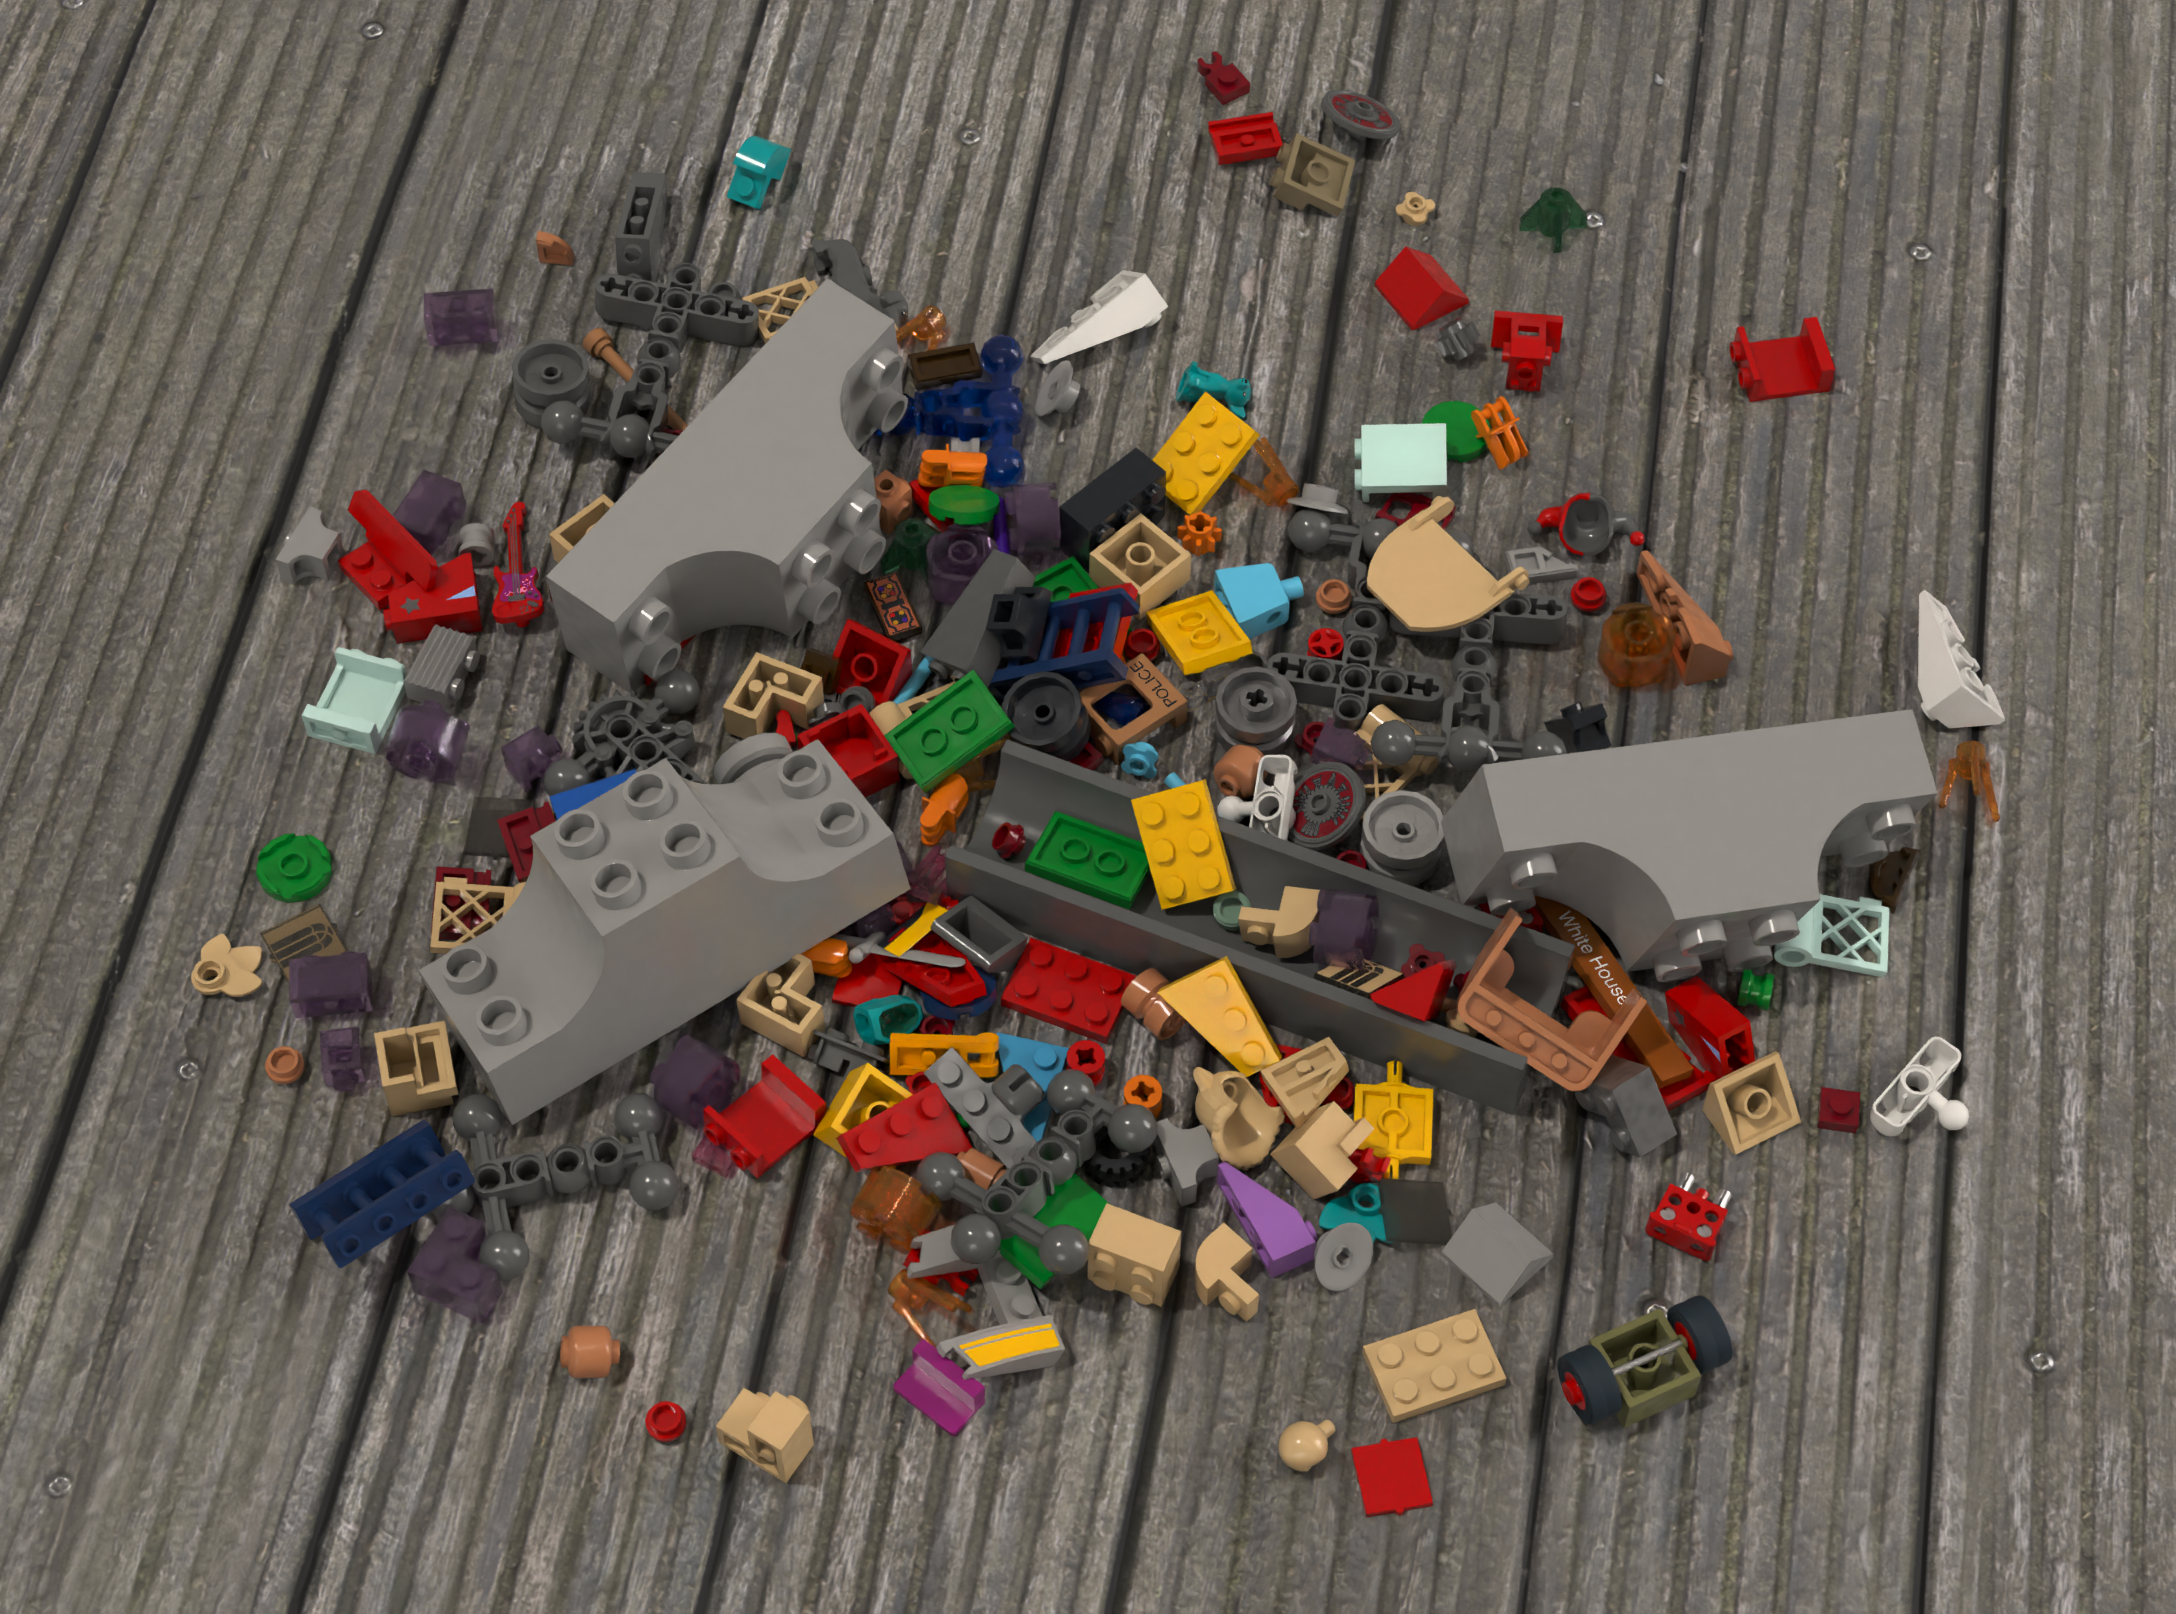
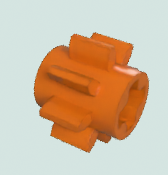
M1202 511L1190 516L1185 515L1184 525L1178 526L1177 538L1182 540V547L1196 556L1206 554L1209 551L1214 553L1215 542H1220L1222 537V529L1217 528V517L1211 518Z

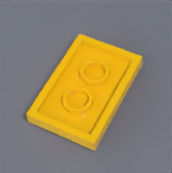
M1205 392L1153 458V461L1166 471L1165 495L1189 515L1201 511L1260 434Z
M1213 590L1146 611L1148 625L1184 675L1200 673L1206 670V668L1225 662H1234L1240 657L1253 653L1250 639Z
M1206 779L1131 800L1161 910L1236 890Z

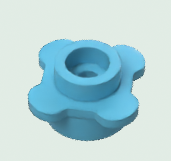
M1146 742L1126 744L1123 748L1125 761L1121 764L1122 770L1127 774L1143 775L1148 779L1154 778L1157 774V769L1154 766L1159 757L1155 748Z

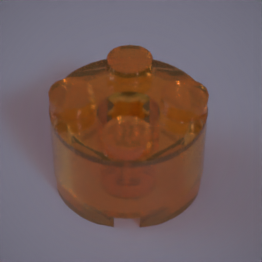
M1627 603L1614 609L1612 615L1605 620L1597 657L1601 669L1608 676V680L1612 685L1617 687H1643L1661 682L1664 679L1675 642V628L1666 614L1660 615L1652 610L1653 606L1645 603Z
M876 1165L873 1166L850 1205L849 1210L850 1215L859 1221L856 1226L859 1232L871 1239H877L880 1234L891 1240L890 1245L895 1250L908 1255L913 1249L910 1247L913 1238L927 1233L940 1211L942 1203L933 1192L930 1193L928 1198L919 1191L922 1184L909 1175L887 1166H883L879 1172Z

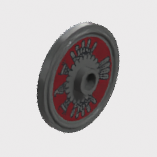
M1331 90L1325 93L1322 99L1321 107L1325 114L1340 125L1343 131L1359 142L1365 140L1366 137L1390 139L1395 137L1400 129L1401 124L1395 113L1382 103L1366 95L1348 90Z
M1339 762L1320 763L1300 774L1294 781L1296 788L1293 808L1296 812V819L1294 825L1289 829L1288 837L1297 845L1311 850L1331 848L1346 839L1358 825L1366 802L1364 784L1354 770Z

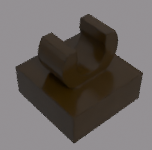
M811 648L806 650L800 669L822 677L823 693L830 696L836 692L844 659Z

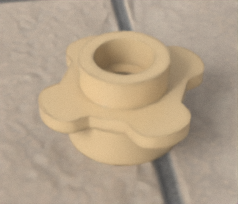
M1408 192L1405 194L1403 203L1396 206V213L1409 225H1422L1427 221L1428 213L1434 211L1435 203L1431 199L1425 200L1424 197L1416 192Z

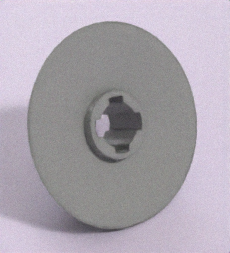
M1068 360L1062 361L1055 366L1042 384L1035 403V413L1038 416H1046L1054 409L1065 413L1076 401L1080 391V384L1072 379L1073 367Z
M1304 483L1302 496L1288 498L1286 501L1304 507L1349 514L1347 509L1336 504L1339 490L1326 486Z
M1345 1223L1336 1226L1319 1238L1314 1249V1264L1317 1278L1325 1288L1332 1291H1343L1354 1286L1365 1275L1373 1256V1241L1368 1230L1357 1223Z

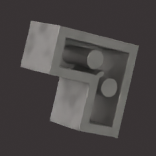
M1611 1055L1591 1085L1584 1090L1575 1091L1577 1101L1585 1110L1606 1117L1611 1128L1609 1132L1610 1139L1620 1151L1641 1158L1677 1135L1653 1074L1648 1066Z

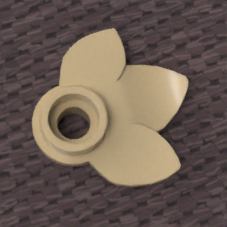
M224 934L217 935L209 940L201 950V961L195 965L191 975L194 988L199 993L205 995H214L222 992L231 997H242L257 991L263 984L261 979L254 974L261 963L262 948L260 946L231 948L230 942ZM210 976H217L213 980L206 981V979Z

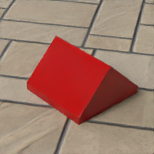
M1407 246L1403 248L1375 281V288L1412 331L1469 304L1468 297L1430 254Z
M852 619L846 620L833 656L844 659L836 693L842 695L850 687L862 686L873 694L875 707L888 701L892 702L913 674L911 650Z
M1454 959L1439 962L1370 994L1371 999L1375 1003L1422 1021L1437 1018L1456 970V962Z

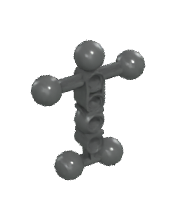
M1075 1069L1063 1070L1052 1077L1048 1084L1046 1096L1050 1107L1061 1116L1058 1120V1126H1053L1049 1130L1050 1137L1042 1138L1033 1144L1028 1156L1024 1155L1020 1162L1012 1165L988 1190L965 1178L966 1172L960 1160L955 1155L946 1152L931 1153L923 1158L917 1167L915 1181L921 1193L928 1199L940 1202L954 1198L980 1213L966 1215L957 1221L952 1229L950 1243L953 1251L961 1261L970 1264L986 1263L996 1256L1000 1248L1001 1239L1012 1238L1016 1235L1038 1248L1040 1260L1050 1272L1058 1275L1074 1274L1084 1267L1088 1259L1090 1246L1085 1235L1077 1227L1061 1224L1050 1228L1033 1217L1043 1208L1047 1196L1051 1197L1055 1193L1054 1186L1062 1185L1071 1179L1076 1167L1080 1168L1083 1165V1161L1090 1159L1096 1152L1095 1134L1103 1126L1108 1127L1107 1132L1112 1143L1121 1151L1138 1153L1150 1147L1156 1138L1158 1126L1153 1113L1146 1107L1138 1104H1126L1119 1108L1096 1095L1095 1086L1086 1073Z
M634 1093L622 1099L616 1108L614 1123L618 1132L624 1138L632 1141L629 1144L622 1145L621 1141L616 1137L606 1135L596 1138L591 1143L588 1140L583 1141L585 1149L576 1144H563L554 1148L547 1157L545 1151L542 1150L539 1151V1155L522 1153L497 1159L493 1137L500 1130L502 1123V1111L494 1099L485 1094H471L462 1098L454 1109L453 1126L461 1138L470 1142L475 1166L472 1175L475 1182L433 1209L432 1212L444 1220H457L468 1215L474 1207L475 1201H477V1204L483 1209L488 1237L482 1243L479 1251L481 1268L487 1275L497 1281H510L520 1276L527 1267L529 1248L521 1236L512 1232L507 1208L539 1201L548 1194L549 1197H553V1189L562 1194H574L585 1189L591 1180L593 1187H598V1183L613 1185L625 1177L628 1167L633 1166L638 1167L631 1175L629 1192L637 1205L646 1210H661L670 1206L677 1196L679 1179L669 1165L661 1162L655 1136L662 1128L664 1122L662 1107L655 1098L646 1093ZM607 1157L616 1158L614 1161L610 1163L600 1162L602 1159ZM567 1166L576 1167L574 1170L570 1172L561 1171L563 1168ZM527 1175H538L530 1181L522 1180ZM490 1183L498 1184L493 1189H483L486 1185Z

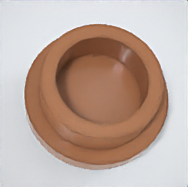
M1327 580L1316 592L1317 605L1327 613H1341L1351 605V591L1341 580Z
M288 1046L274 1049L265 1062L267 1076L278 1084H289L301 1077L305 1069V1062L301 1053Z

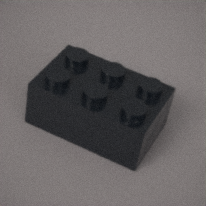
M1137 447L1059 506V549L1069 558L1074 556L1089 574L1090 553L1140 513L1157 525L1165 515L1166 471Z

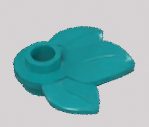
M1362 1183L1354 1187L1347 1197L1332 1199L1323 1209L1319 1219V1227L1326 1230H1332L1336 1226L1345 1223L1360 1224L1370 1233L1373 1244L1376 1239L1386 1243H1394L1399 1230L1397 1216L1386 1207L1384 1193L1371 1183ZM1369 1201L1373 1204V1207L1365 1208L1360 1206L1359 1203Z

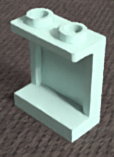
M1446 423L1361 425V438L1355 439V460H1361L1362 469H1355V490H1362V502H1369L1370 493L1433 492V500L1437 496L1447 497Z
M337 647L334 653L337 665L316 706L307 704L302 714L307 736L376 754L406 693L403 682L407 676L405 666L392 658L382 659L367 655L358 649L348 650Z

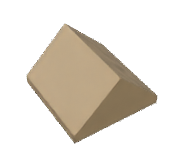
M1776 1051L1710 1083L1702 1111L1733 1154H1738L1801 1123L1780 1054Z

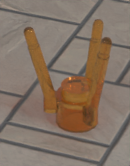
M927 305L915 318L896 331L897 343L912 332L919 340L931 339L932 341L927 351L935 350L946 336L942 330L946 325L944 314L935 306Z
M1262 437L1260 441L1257 439L1253 446L1272 471L1263 480L1265 490L1260 489L1233 472L1229 474V478L1260 497L1267 506L1273 502L1279 507L1288 504L1286 502L1288 498H1295L1297 496L1299 487L1289 476L1265 437Z
M1009 734L1004 735L1002 740L991 744L953 773L959 774L965 779L969 793L979 789L995 787L996 780L979 781L978 777L984 775L980 759L1001 749L1006 740L1012 741Z
M1962 742L1956 748V758L1949 759L1948 774L1939 807L1942 809L1946 807L1956 773H1960V776L1964 779L1972 780L1975 796L1981 795L1982 776L1992 819L1994 822H1998L2000 816L1990 777V763L1986 762V748L1980 742Z
M907 1268L901 1270L893 1278L888 1288V1294L896 1299L892 1308L903 1316L920 1340L925 1339L935 1348L936 1345L909 1309L914 1308L918 1310L930 1299L951 1312H955L957 1307L965 1312L972 1310L971 1305L930 1284L922 1277L909 1279Z

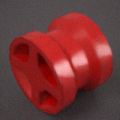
M1321 628L1315 630L1310 635L1307 656L1342 661L1344 640L1340 633L1330 628Z
M1091 1040L1075 1042L1067 1052V1069H1075L1086 1073L1091 1078L1094 1086H1097L1105 1076V1053L1103 1048ZM1090 1059L1088 1062H1079V1060Z

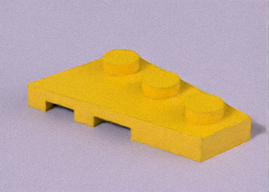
M1227 956L1160 988L1157 992L1246 1077L1281 1060V1053Z

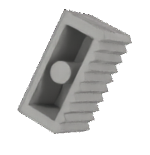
M434 625L403 681L407 698L449 710L453 700H459L462 696L465 685L464 681L465 677L468 676V672H474L478 666L480 653L476 649L474 637L466 635L464 632L453 631L451 628L446 629L444 626Z

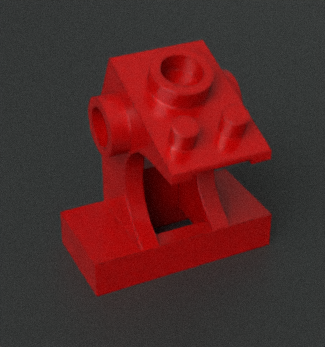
M1494 310L1491 347L1502 348L1501 362L1508 363L1505 389L1540 392L1544 366L1550 367L1552 352L1559 353L1563 316ZM1518 331L1537 333V336L1518 335Z

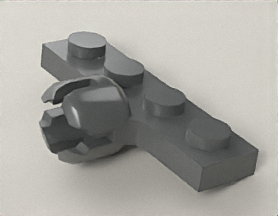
M951 1047L923 1073L932 1084L936 1082L947 1101L1008 1169L1015 1163L1020 1162L1024 1155L1028 1156L1030 1149L1037 1141L1027 1131L1023 1122L1025 1116L1044 1100L1045 1093L1042 1087L1022 1066L1013 1064L994 1082L986 1083L960 1054Z

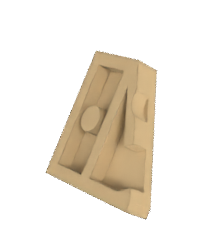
M1327 1037L1261 1070V1075L1264 1083L1294 1126L1299 1128L1349 1072V1068L1344 1056L1330 1037Z

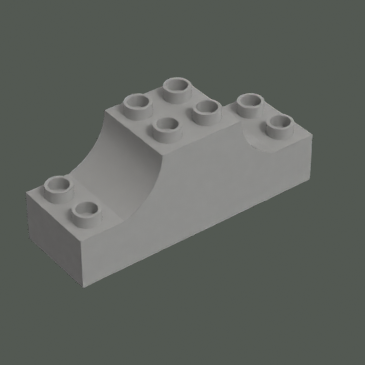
M828 278L546 576L565 646L570 653L627 692L631 689L633 692H636L644 683L645 675L658 681L663 674L673 670L681 654L680 643L696 634L724 626L753 625L775 630L792 639L809 620L818 625L832 614L840 599L841 590L839 586L854 570L860 574L869 572L881 558L886 546V539L881 536L879 521L881 501L876 498L872 463L858 452V449L877 429L884 433L891 431L902 419L908 405V398L903 395L901 371L903 368V358L898 355L896 328L893 319Z
M1913 709L1484 764L1479 768L1444 816L1441 825L1461 904L1470 906L1488 903L1491 915L1502 917L1506 915L1510 907L1518 913L1531 909L1536 904L1535 896L1557 901L1579 911L1603 930L1617 948L1627 972L1654 968L1657 981L1673 982L1699 973L1702 970L1700 961L1725 958L1727 968L1731 972H1741L1743 969L1752 970L1773 960L1771 948L1776 944L1789 941L1798 936L1800 931L1797 922L1821 900L1817 875L1820 857L1841 854L1844 866L1861 867L1884 859L1888 855L1886 843L1890 839L1912 832L1917 827L1914 816L1938 793Z
M818 739L798 751L786 755L779 762L749 779L727 784H701L681 777L665 758L648 769L633 774L625 782L580 808L565 813L554 823L531 835L533 862L530 874L521 893L509 910L492 928L465 944L451 949L446 955L423 967L419 972L443 1021L445 1020L447 1028L510 1123L514 1125L743 989L754 977L767 970L770 973L790 961L793 956L798 953L802 954L911 888L894 833Z

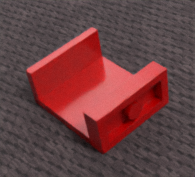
M1817 317L1803 319L1800 336L1750 343L1744 326L1737 327L1734 342H1730L1729 353L1731 361L1737 362L1739 385L1741 389L1746 390L1749 402L1830 391L1835 367Z
M772 1054L761 1063V1081L721 1113L715 1111L710 1105L703 1109V1131L712 1144L716 1146L721 1145L728 1152L730 1151L731 1159L737 1167L744 1171L747 1169L758 1179L815 1132L826 1113V1102Z

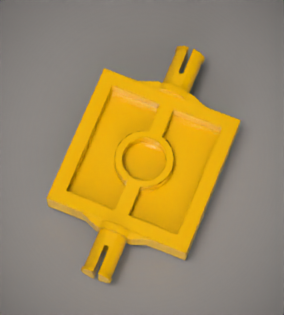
M1394 1061L1387 1063V1082L1376 1085L1355 1084L1353 1122L1364 1117L1375 1128L1360 1144L1358 1149L1364 1150L1370 1147L1374 1149L1373 1156L1378 1158L1387 1156L1391 1159L1382 1179V1183L1386 1186H1389L1390 1172H1392L1391 1186L1399 1184V1165L1405 1163L1430 1165L1433 1089L1416 1088L1402 1083L1403 1064L1399 1061L1396 1064V1075H1394Z

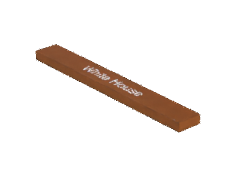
M1535 896L1536 904L1534 907L1542 917L1543 925L1552 937L1575 945L1571 965L1606 1015L1612 1020L1633 988L1637 990V988L1585 915L1565 904ZM1646 1003L1623 1036V1039L1639 1062L1650 1067L1658 1089L1689 1078L1694 1069Z

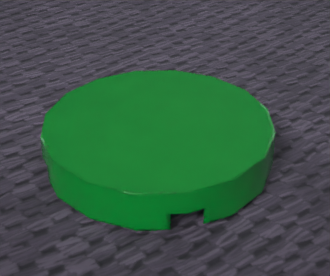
M1461 401L1442 402L1433 406L1424 415L1422 424L1446 423V455L1448 462L1449 459H1458V462H1468L1479 457L1487 448L1484 438L1476 437L1479 433L1472 420L1471 412L1478 408L1470 403ZM1486 419L1487 425L1490 428L1489 421Z
M951 485L938 488L930 494L928 509L930 514L940 521H945L946 516L954 518V523L958 525H977L987 523L994 519V514H999L1000 499L997 494L982 487Z
M290 833L271 840L261 850L256 867V876L263 891L274 900L286 903L302 902L316 896L327 886L332 875V860L326 846L316 837L308 834L296 836L295 833Z

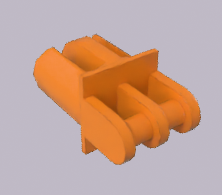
M1503 396L1496 398V403L1485 404L1483 410L1479 411L1476 409L1471 412L1472 420L1479 433L1476 437L1484 438L1499 470L1530 454L1515 424L1520 418H1515L1507 400ZM1499 412H1500V414H1501V416H1502V418H1503V421H1502V422H1501V419H1500V417H1499V415H1498ZM1486 419H1488L1491 428L1488 427Z
M946 444L945 450H925L922 453L920 473L918 474V483L926 487H946L951 485L982 487L987 464L986 454L981 452L949 451V444Z
M952 773L941 781L928 799L922 797V815L920 817L921 842L927 847L936 846L947 830L953 833L957 832L956 822L969 803L968 786L965 779L959 774Z
M827 938L801 954L812 960L813 972L816 974L843 978L852 972V962L848 958L849 950L844 940Z

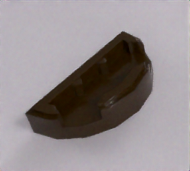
M1902 847L1900 851L1889 852L1884 859L1875 862L1872 866L1869 878L1872 897L1875 900L1882 901L1881 906L1889 907V912L1892 914L1896 911L1920 853L1918 849Z

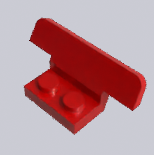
M368 490L355 491L347 511L366 529L367 543L339 559L340 570L379 610L389 605V593L413 580L425 591L434 587L438 572L436 560Z

